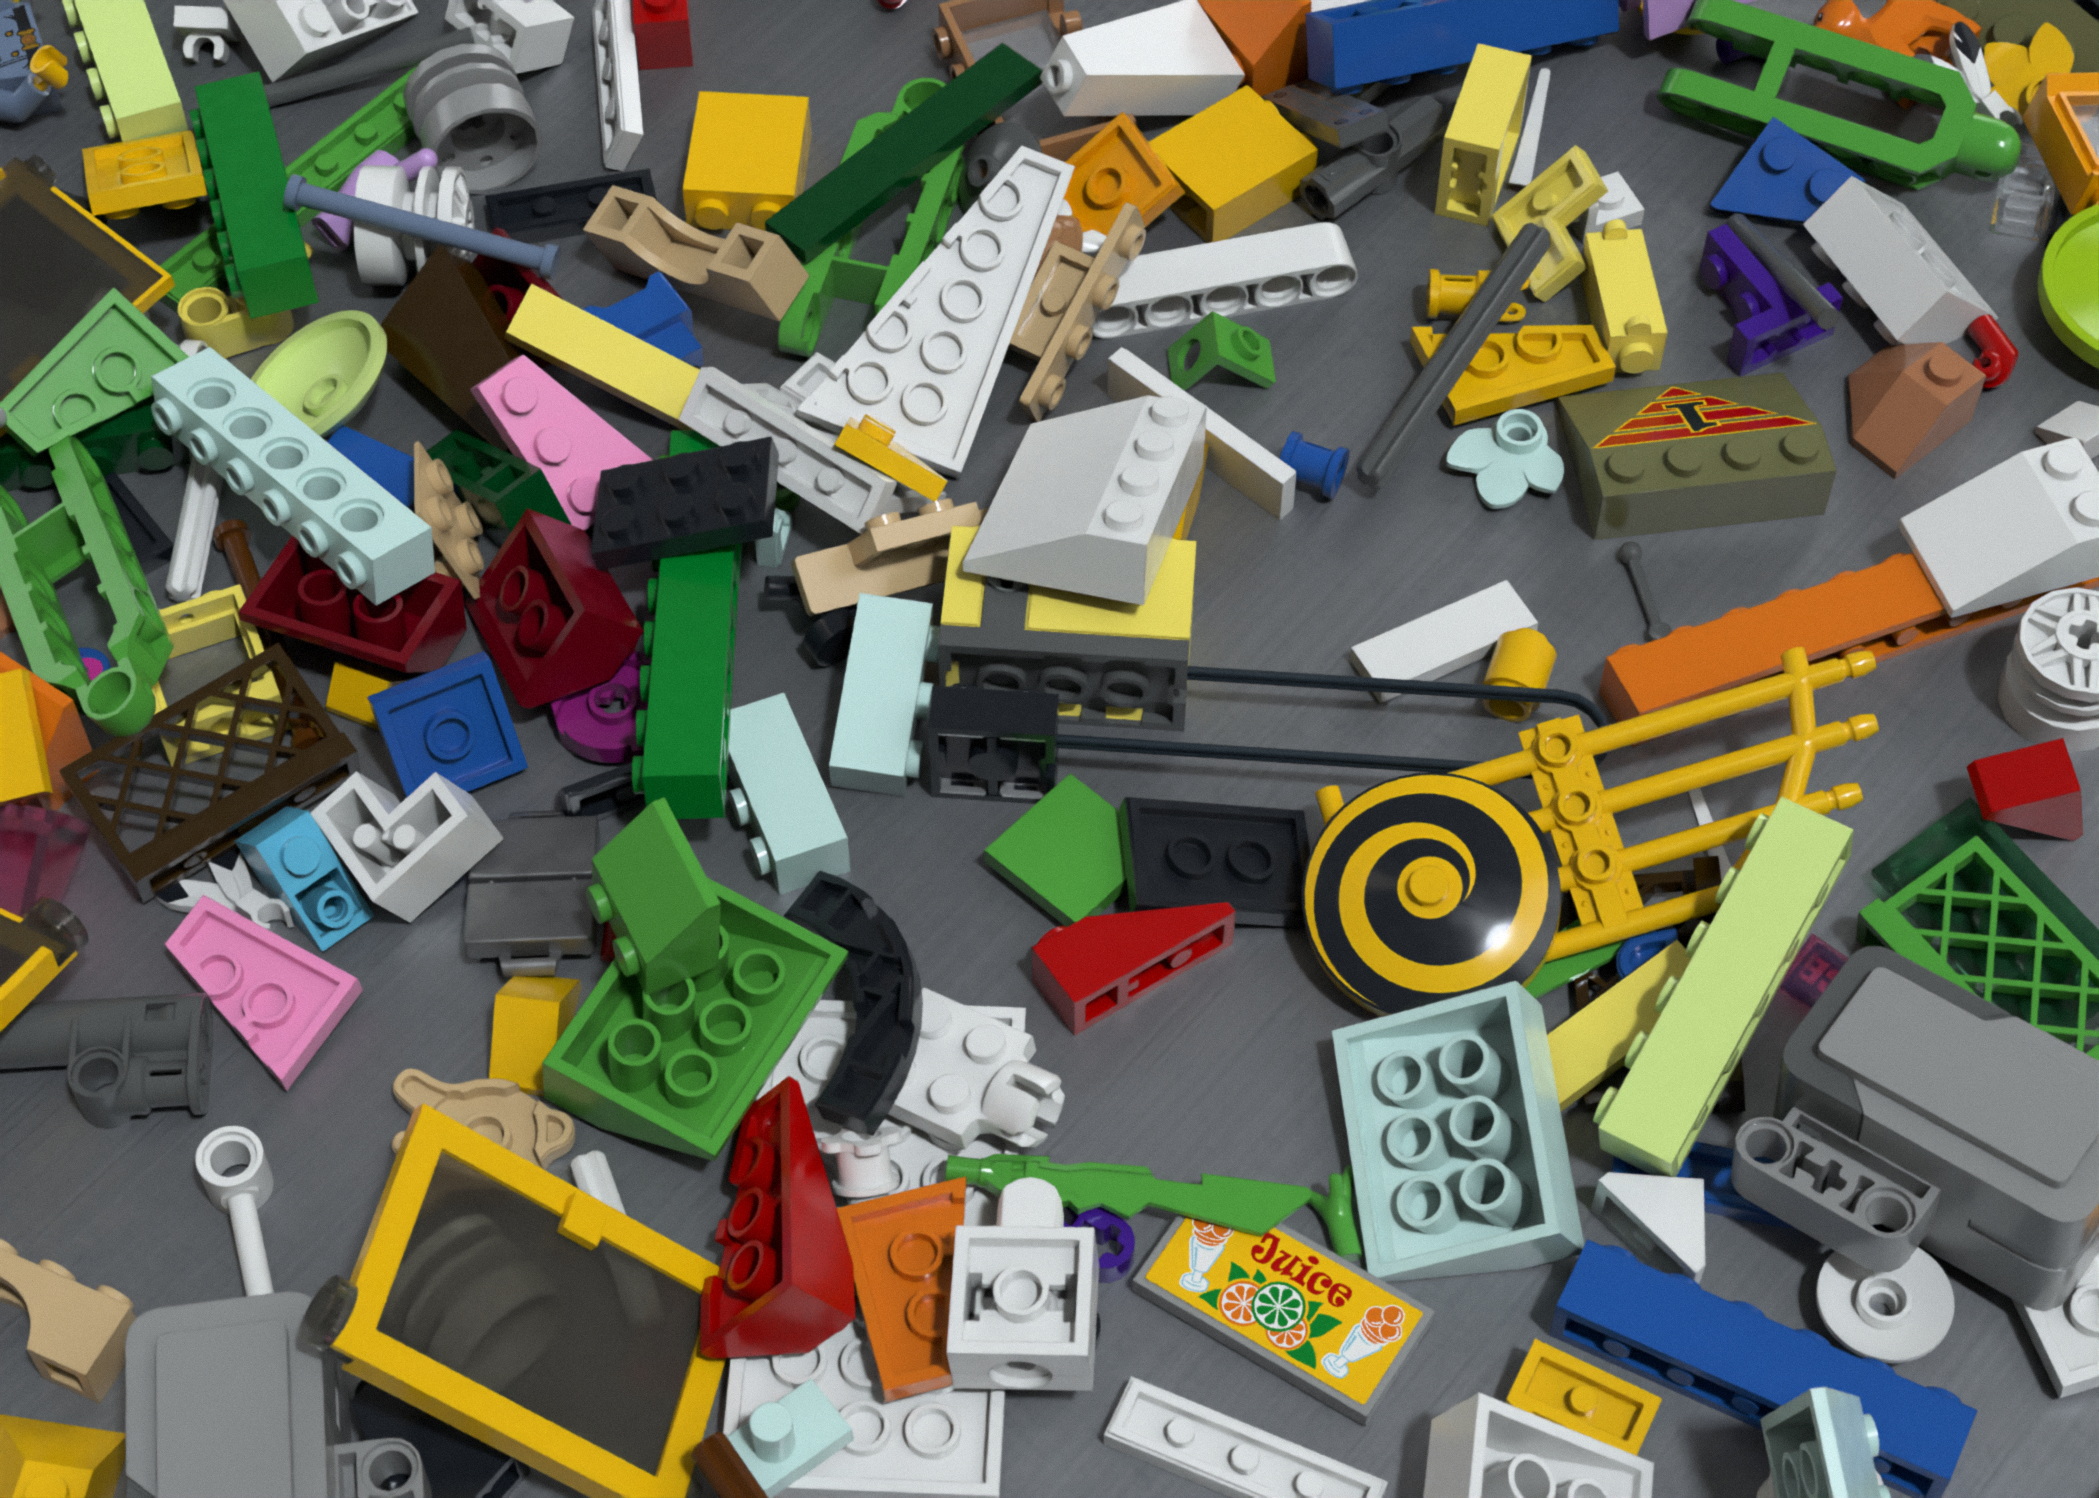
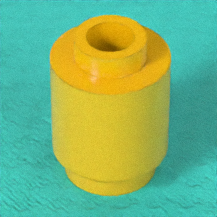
M1519 628L1515 631H1507L1501 634L1497 641L1482 685L1546 689L1557 658L1556 650L1542 633L1534 629ZM1483 699V705L1489 713L1510 722L1527 720L1531 712L1537 710L1541 704L1540 702Z

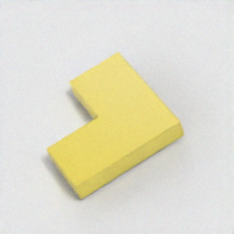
M1576 145L1490 216L1507 248L1520 229L1527 223H1534L1538 227H1544L1550 233V247L1529 276L1530 289L1534 296L1543 302H1547L1588 268L1566 226L1608 192L1587 153Z

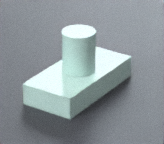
M810 1378L779 1401L767 1402L758 1406L753 1411L750 1421L728 1435L727 1438L769 1498H773L853 1441L852 1428L812 1378Z

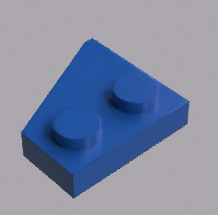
M1773 116L1708 208L1716 213H1740L1759 216V219L1778 222L1786 220L1804 224L1851 176L1862 182L1865 179Z

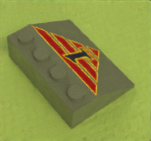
M1783 372L1560 396L1557 399V408L1594 540L1825 514L1837 470L1821 423Z

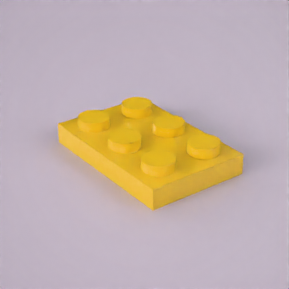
M193 130L82 149L87 193L93 216L105 214L107 219H123L138 214L140 207L162 204L165 209H179L196 203V197L207 195Z

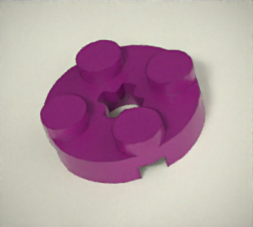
M634 650L623 661L612 679L551 701L561 745L566 750L575 752L586 759L603 763L624 762L629 764L632 763L633 756H644V748H638L636 714L637 710L648 709V702H642L640 669L641 665H651L652 658H646L644 653ZM615 697L624 699L625 709L618 713H605L604 709L599 707L600 704L610 705Z

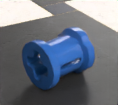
M1292 431L1286 440L1279 459L1296 470L1297 482L1321 489L1324 497L1333 499L1343 481L1350 451L1341 446L1336 450H1332L1305 441L1302 433Z

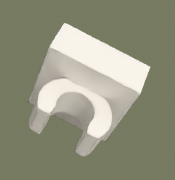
M175 5L174 28L186 38L183 44L185 57L191 63H198L199 48L203 44L211 42L214 44V60L219 64H226L230 53L226 42H241V29L227 7Z

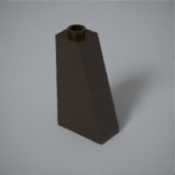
M438 245L380 324L386 333L387 351L491 445L512 454L470 389L514 358L525 355L530 360L531 358L526 350L504 339L510 322L477 266L470 260Z

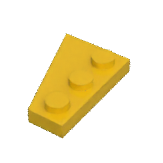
M1593 325L1523 326L1518 333H1490L1442 404L1453 425H1458L1613 382L1616 366ZM1432 326L1411 327L1410 343L1423 368H1425L1448 335L1433 334Z

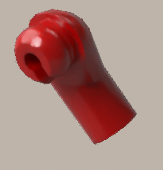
M1985 314L1976 318L1969 325L1967 331L1982 351L1978 359L1974 358L1972 365L1986 375L1983 387L1990 389L1997 388L2009 380L2018 361V350L1990 314Z

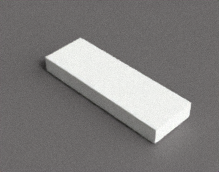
M1505 580L1351 647L1350 661L1361 677L1433 681L1492 655L1500 635L1507 631H1515L1519 628H1530L1537 631L1538 621L1510 583ZM1373 692L1380 703L1401 695L1400 693Z

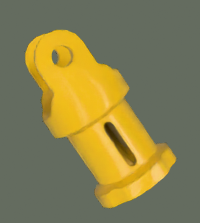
M1429 269L1426 298L1427 319H1436L1439 314L1461 315L1492 270H1477L1475 275L1440 274L1439 269ZM1529 278L1524 283L1520 291L1526 289L1529 286ZM1511 302L1499 321H1520L1525 317L1526 310L1522 305Z

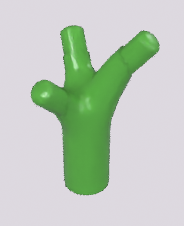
M1347 1165L1342 1175L1338 1173L1329 1175V1196L1321 1195L1311 1190L1312 1196L1308 1204L1312 1205L1323 1217L1329 1229L1334 1253L1349 1262H1354L1362 1257V1252L1352 1215L1353 1170L1352 1165Z

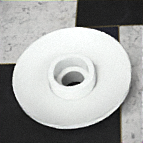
M1917 1247L1910 1259L1901 1268L1891 1272H1875L1834 1251L1824 1263L1816 1285L1818 1311L1824 1325L1832 1336L1851 1352L1861 1357L1877 1359L1884 1363L1909 1362L1933 1351L1945 1338L1954 1316V1295L1950 1281L1941 1266L1919 1247ZM1871 1303H1882L1890 1309L1892 1315L1878 1314L1869 1305Z

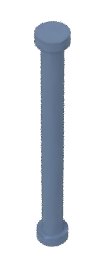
M295 174L291 175L286 185L284 207L298 211L302 206L535 269L539 271L540 277L553 280L559 266L561 247L548 243L546 248L516 241L307 184L305 177Z

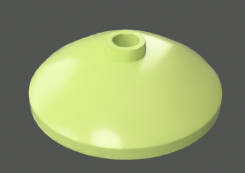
M347 310L329 314L311 322L287 338L265 359L250 380L320 437L325 438L335 433L342 425L345 426L363 408L375 389L386 361V333L371 315L363 311Z

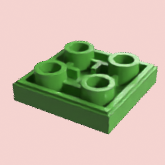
M1071 773L984 850L985 863L1066 927L1084 917L1100 915L1128 889L1119 811Z

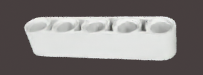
M1330 222L1139 255L1133 261L1127 260L1118 276L1120 282L1119 289L1112 305L1105 311L1100 310L1091 328L1093 335L1103 339L1118 338L1199 323L1212 311L1226 318L1330 299L1349 291L1356 284L1358 273L1342 229Z

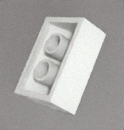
M1853 176L1803 224L1816 240L1811 246L1813 252L1829 268L1833 270L1839 268L1847 278V281L1842 284L1844 290L1861 307L1865 309L1870 307L1879 318L1874 323L1875 328L1892 345L1943 342L1947 344L1969 335L1968 327L1976 318L1985 314H1990L1995 321L1999 318L1903 203Z

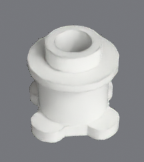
M844 1126L841 1128V1132L822 1138V1151L830 1154L836 1153L838 1177L832 1182L833 1193L847 1197V1203L851 1205L887 1196L888 1192L895 1190L899 1186V1178L897 1174L891 1172L889 1144H895L902 1140L900 1128L892 1126L879 1127L872 1136Z

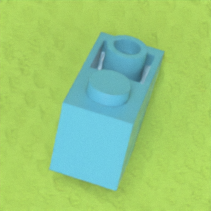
M286 806L235 840V843L266 892L272 899H280L289 907L294 924L319 951H325L374 917L371 909L308 810Z

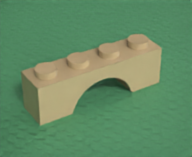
M612 185L583 228L585 234L615 270L647 280L650 275L662 272L675 289L779 322L810 276L777 234L736 222L726 239L715 237L682 221L653 197Z
M0 1238V1302L15 1306L30 1316L27 1351L41 1377L101 1404L125 1366L126 1335L129 1327L136 1319L132 1310L134 1307L133 1303L124 1294L109 1286L99 1285L94 1290L76 1282L75 1277L67 1269L53 1261L42 1259L37 1265L19 1257L15 1248Z

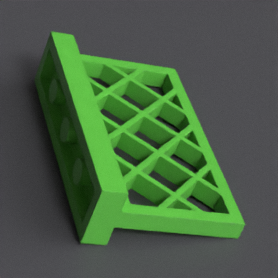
M1977 835L1884 903L1878 897L1858 912L1856 940L1864 948L1868 946H1881L1890 949L1975 995L1977 994L1973 990L1984 991L1983 999L1990 1003L1992 992L2031 996L2029 1024L2063 1042L2075 1043V1048L2084 1052V1044L2096 1045L2085 1054L2099 1060V1031L2085 1029L2087 1002L2099 1003V961ZM1975 860L1993 878L1991 894L1953 891L1954 874ZM1946 880L1945 890L1934 889ZM2000 887H2001L2009 896L1999 895V889H2000ZM1915 902L1944 904L1942 931L1914 928L1900 913ZM1951 905L1990 909L1988 935L1949 932ZM1998 910L2025 912L2036 923L2035 940L1996 936ZM2045 932L2053 942L2043 941V933ZM1930 944L1940 945V955ZM1948 946L1987 950L1985 977L1957 974L1947 963ZM1995 951L2034 954L2032 981L1993 978ZM2042 955L2070 958L2080 969L2079 986L2040 982ZM2088 978H2089L2098 988L2088 987ZM2039 997L2078 1001L2077 1027L2067 1028L2037 1024Z

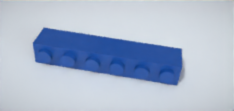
M1371 0L1305 13L1309 79L1330 87V92L1334 94L1357 93L1363 90V84L1375 81L1382 84L1406 83L1411 80V74L1424 71L1429 74L1454 73L1458 71V64L1472 61L1478 43L1527 55H1541L1551 52L1552 45L1566 42L1569 45H1590L1598 42V35L1619 31V0Z
M1588 1239L1556 1305L1549 1331V1336L1760 1430H1762L1761 1418L1809 1389L1828 1387L1860 1397L1863 1414H1870L1872 1416L1878 1433L1879 1453L1876 1457H1873L1875 1470L1880 1474L1885 1486L1912 1498H1942L1978 1411L1963 1404L1955 1394L1946 1389L1919 1385L1897 1375L1890 1366L1882 1361L1868 1357H1855L1831 1346L1818 1333L1806 1329L1794 1330L1766 1318L1760 1309L1743 1301L1730 1302L1702 1290L1697 1282L1679 1273L1666 1274L1639 1262L1632 1253L1614 1245L1602 1246Z

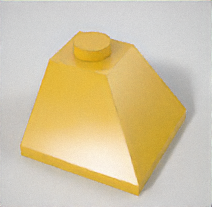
M0 1414V1498L114 1497L126 1459V1433Z

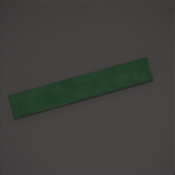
M1002 42L765 221V231L779 235L795 257L806 265L1042 84L1040 78L1042 69Z

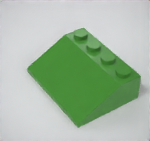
M707 877L721 903L718 967L646 996L636 974L626 977L615 957L542 1062L544 1098L601 1129L715 1162L847 960L849 951Z

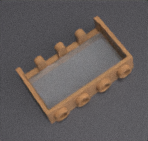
M951 0L938 4L939 27L933 28L932 36L940 60L948 59L951 65L950 76L952 81L1002 42L1042 69L1043 72L1062 36L1083 30L1078 10L1064 12V0ZM1042 81L1040 86L976 135L982 134L991 126L1001 122L1018 123L1034 133L1040 143L1042 154L1066 162L1117 116H1063ZM1132 113L1127 114V116L1130 117L1136 125V119Z

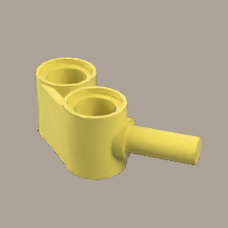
M304 241L309 260L313 254V248ZM201 287L187 292L180 299L177 307L185 339L203 340L207 343L208 348L211 347L225 359L265 345L277 344L285 340L292 333L294 327L291 309L251 319L244 297L233 299L232 295L227 297L223 291L212 287Z

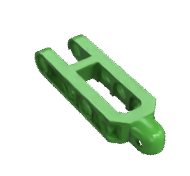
M1696 0L1686 24L1690 29L1694 26L1705 34L1733 43V49L1767 59L1755 90L1740 87L1694 71L1671 68L1667 70L1657 94L1658 101L1676 113L1755 139L1759 137L1774 116L1850 170L1915 191H1920L1938 183L1954 172L1980 181H2000L2011 175L2019 162L2021 150L2019 134L2006 122L1976 112L1977 105L1960 72L1733 0ZM1800 64L1835 75L1839 83L1848 85L1849 80L1888 92L1890 93V99L1900 102L1901 98L1904 97L1942 109L1943 112L1934 137L1918 144L1776 97L1788 67L1796 68V65Z
M919 78L905 84L898 94L892 112H876L856 122L840 164L946 84L934 78ZM964 144L927 171L928 173L922 175L919 202L915 213H908L906 218V237L899 255L893 254L889 266L850 259L864 220L806 265L803 262L801 263L810 276L780 321L778 345L781 352L810 357L813 354L834 298L874 305L876 316L917 267L930 256L945 236L959 198V179L964 165L962 156Z
M68 434L48 448L56 468L51 474L63 501L62 503L29 524L18 503L0 485V587L32 672L72 698L78 714L88 716L105 733L114 737L132 736L140 733L153 718L156 711V699L151 687L157 683L174 645L99 466L85 446L75 436ZM88 560L95 566L102 582L97 586L99 594L111 605L118 622L113 625L114 631L107 646L119 667H112L101 672L92 681L89 678L53 585L54 582Z

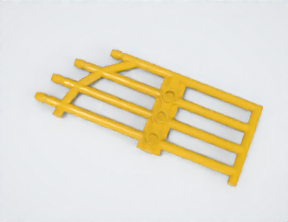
M1792 648L1780 656L1784 669L1783 674L1587 732L1584 731L1579 714L1561 719V717L1536 724L1534 728L1518 732L1523 751L1449 772L1450 774L1484 782L1490 786L1528 775L1532 776L1542 808L1528 812V814L1534 819L1544 834L1551 833L1561 867H1558L1561 893L1570 891L1581 926L1557 932L1551 952L1545 963L1718 912L1721 904L1715 902L1720 885L1644 907L1632 872L1747 839L1758 816L1761 813L1771 816L1781 797L1823 816L1830 814L1831 810L1842 811L1862 802L1863 795L1858 783H1843L1831 787V790L1826 792L1819 790L1805 795V791L1817 753L1844 746L1850 740L1858 742L1867 739L1879 732L1878 722L1874 714H1859L1847 718V721L1843 723L1835 721L1816 727L1813 691L1842 683L1848 677L1855 679L1865 676L1877 669L1872 651H1857L1845 655L1844 659L1841 660L1834 658L1809 666L1805 648ZM1789 698L1791 735L1604 790L1593 758L1595 755ZM1786 763L1775 804L1626 848L1623 847L1613 817L1614 813ZM1337 785L1327 786L1315 792L1321 816L1326 826L1329 820L1346 803H1344L1340 788ZM1745 849L1733 867L1741 870L1751 851Z

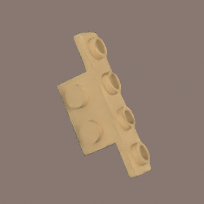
M1128 202L1124 204L1096 258L1055 241L1029 289L1008 349L1039 362L1019 400L1029 419L1040 422L1047 409L1053 410L1058 405L1066 387L1064 377L1073 360H1080L1087 352L1093 336L1091 327L1100 310L1105 311L1112 305L1119 289L1120 282L1118 276L1127 260L1133 261L1140 253L1146 238V230L1144 229L1145 224L1137 206Z
M948 498L917 509L919 516L901 520L899 512L887 513L866 521L864 524L867 531L847 544L796 557L791 561V567L806 613L813 617L836 609L855 606L858 604L859 593L889 597L945 582L952 526L974 527L981 525L989 508L979 510L977 502L954 507L952 499Z

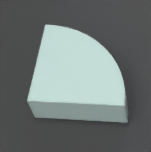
M775 508L773 537L755 540L757 565L778 568V565H781L793 526L792 516L788 511Z

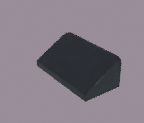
M632 763L563 787L557 792L558 800L566 817L597 816L598 821L646 803L644 794H634Z

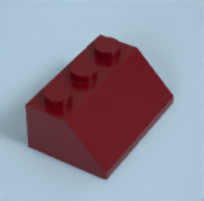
M528 508L480 578V597L474 600L470 594L465 604L519 706L531 709L612 679L623 661L633 653L638 639L644 631L608 569L598 570L591 556L592 542L586 531Z
M293 535L238 612L240 621L405 673L430 672L442 668L467 630L461 580L435 572L376 606L356 588H348L340 580L336 571L319 557H311Z

